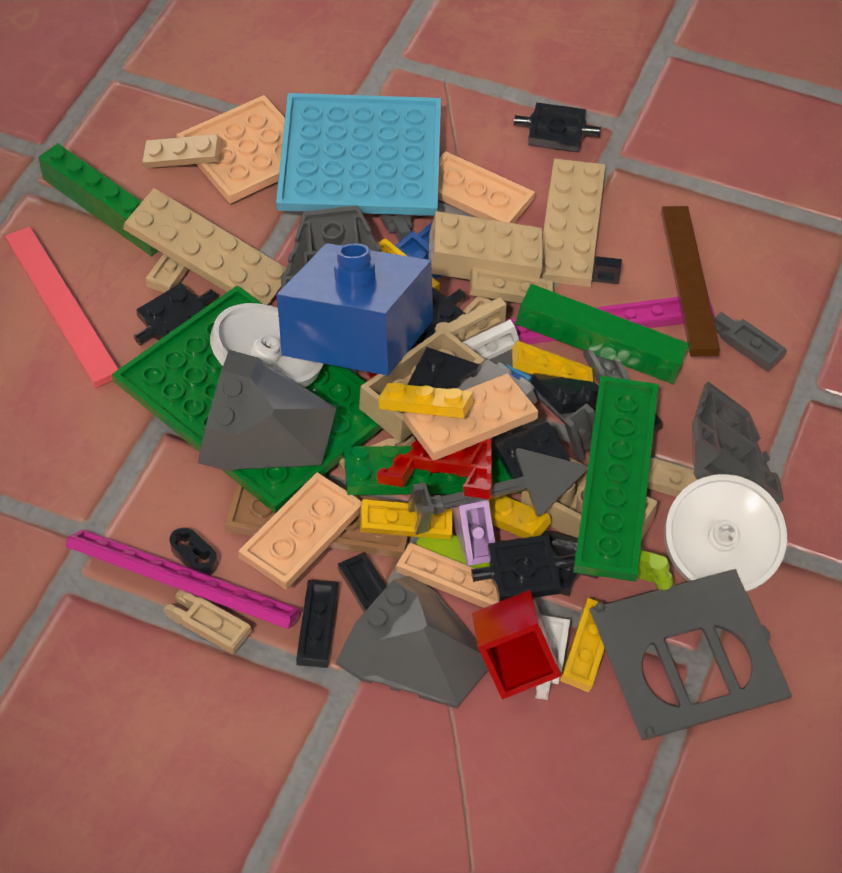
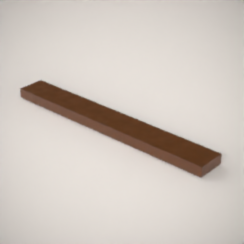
M662 206L661 216L690 357L719 356V342L689 207Z

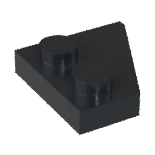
M426 347L407 385H427L442 389L458 388L460 381L469 375L474 377L478 374L479 364Z
M533 374L531 384L559 414L576 412L585 404H588L592 409H596L599 385L596 383L546 374Z

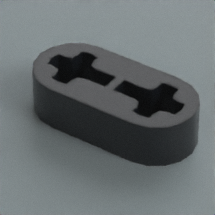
M183 527L171 533L169 538L171 552L186 567L209 576L217 570L216 552L193 530ZM182 541L185 543L189 541L190 549L183 543L178 545V542ZM197 555L204 561L209 559V563L200 562L198 564Z

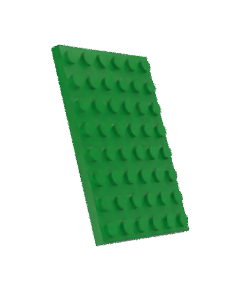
M238 285L112 373V380L115 384L199 452L223 367L214 355L210 344V334L215 320L221 312L234 305L245 303L262 304ZM323 363L318 377L314 382L305 387L336 408L321 466L236 469V471L224 472L276 514L317 472L323 476L337 465L343 458L344 447L360 446L382 429L380 425L359 409L360 387L366 382L348 368Z

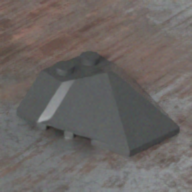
M358 205L303 212L295 236L294 248L292 253L290 252L288 266L281 278V289L326 243L342 246L354 243L363 244L369 250L382 252Z
M229 350L219 377L197 463L224 471L253 468L265 469L270 467L321 466L336 408L260 358Z
M708 381L704 384L692 423L694 476L697 480L718 474L743 477L762 487L771 495L776 503H781L784 497L780 479L777 473H772L766 464L770 457L766 451L762 453L757 444L761 437L749 411Z
M411 576L391 581L355 622L336 661V665L363 682L371 684L374 681L388 685L394 691L400 692L402 689L419 694V698L457 709L488 672V668L478 649L477 640L434 589Z

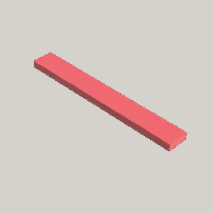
M28 226L5 235L6 243L94 388L113 381L112 373L118 370L117 366L31 227Z

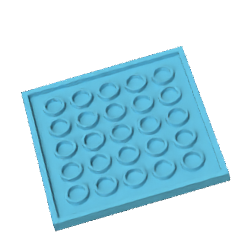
M288 93L276 209L278 211H313L358 205L362 213L435 216L438 207L441 98Z

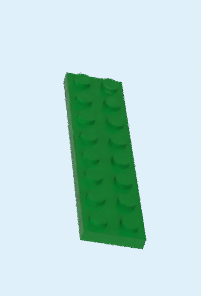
M600 376L574 573L633 582L637 580L659 384Z

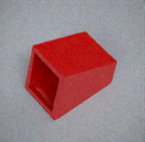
M530 590L472 613L478 649L502 700L562 676L542 615Z

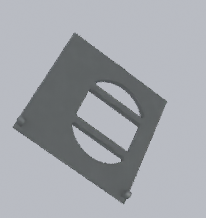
M736 569L674 585L667 590H656L605 605L602 602H598L595 607L589 609L641 740H649L792 697L768 643L770 632L765 626L760 625ZM713 627L731 633L747 650L751 661V675L744 689L739 688ZM702 630L730 695L691 705L664 639ZM650 645H654L679 708L668 705L658 699L649 690L644 681L642 659Z

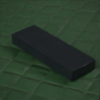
M308 580L296 665L328 668L339 582Z

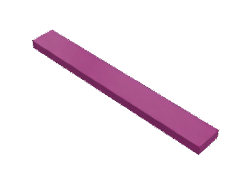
M678 297L596 307L648 328L684 324ZM710 302L711 311L714 318V311ZM517 318L511 319L520 342L535 344L558 341L516 325Z
M82 529L67 538V548L289 629L299 621L302 610L297 607Z

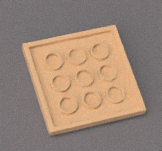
M265 95L176 134V138L218 134L222 141L219 161L196 165L230 204L279 180L285 117Z

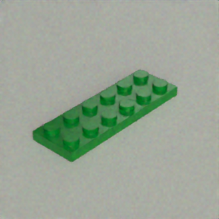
M412 446L344 447L343 451L347 495L411 494L413 485L423 482L426 483L429 494H454L464 491L463 485L468 476L459 477L456 474L431 473L427 470L414 469L404 487L378 484L377 472L381 468H386L387 470L393 465V459L399 454L406 455L412 450ZM492 446V484L511 480Z

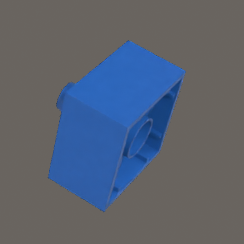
M326 243L277 293L282 356L389 376L433 321L431 260L372 251L363 244L354 243L342 246Z

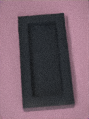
M365 552L338 563L340 574L361 609L365 612L384 591L386 585Z

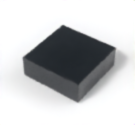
M595 256L592 281L619 284L622 259Z

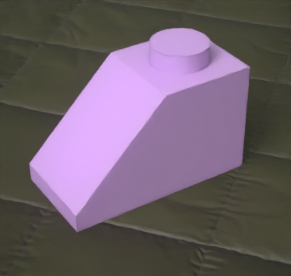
M483 500L452 508L455 531L467 565L490 562L487 550L488 543H495L489 501Z

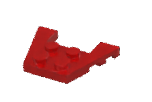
M492 438L435 461L431 459L420 442L416 440L411 444V451L406 455L399 454L393 459L391 467L387 470L386 468H381L377 472L378 484L399 487L405 486L414 469L427 470L431 473L456 474L459 477L468 476L463 485L464 496L491 500Z

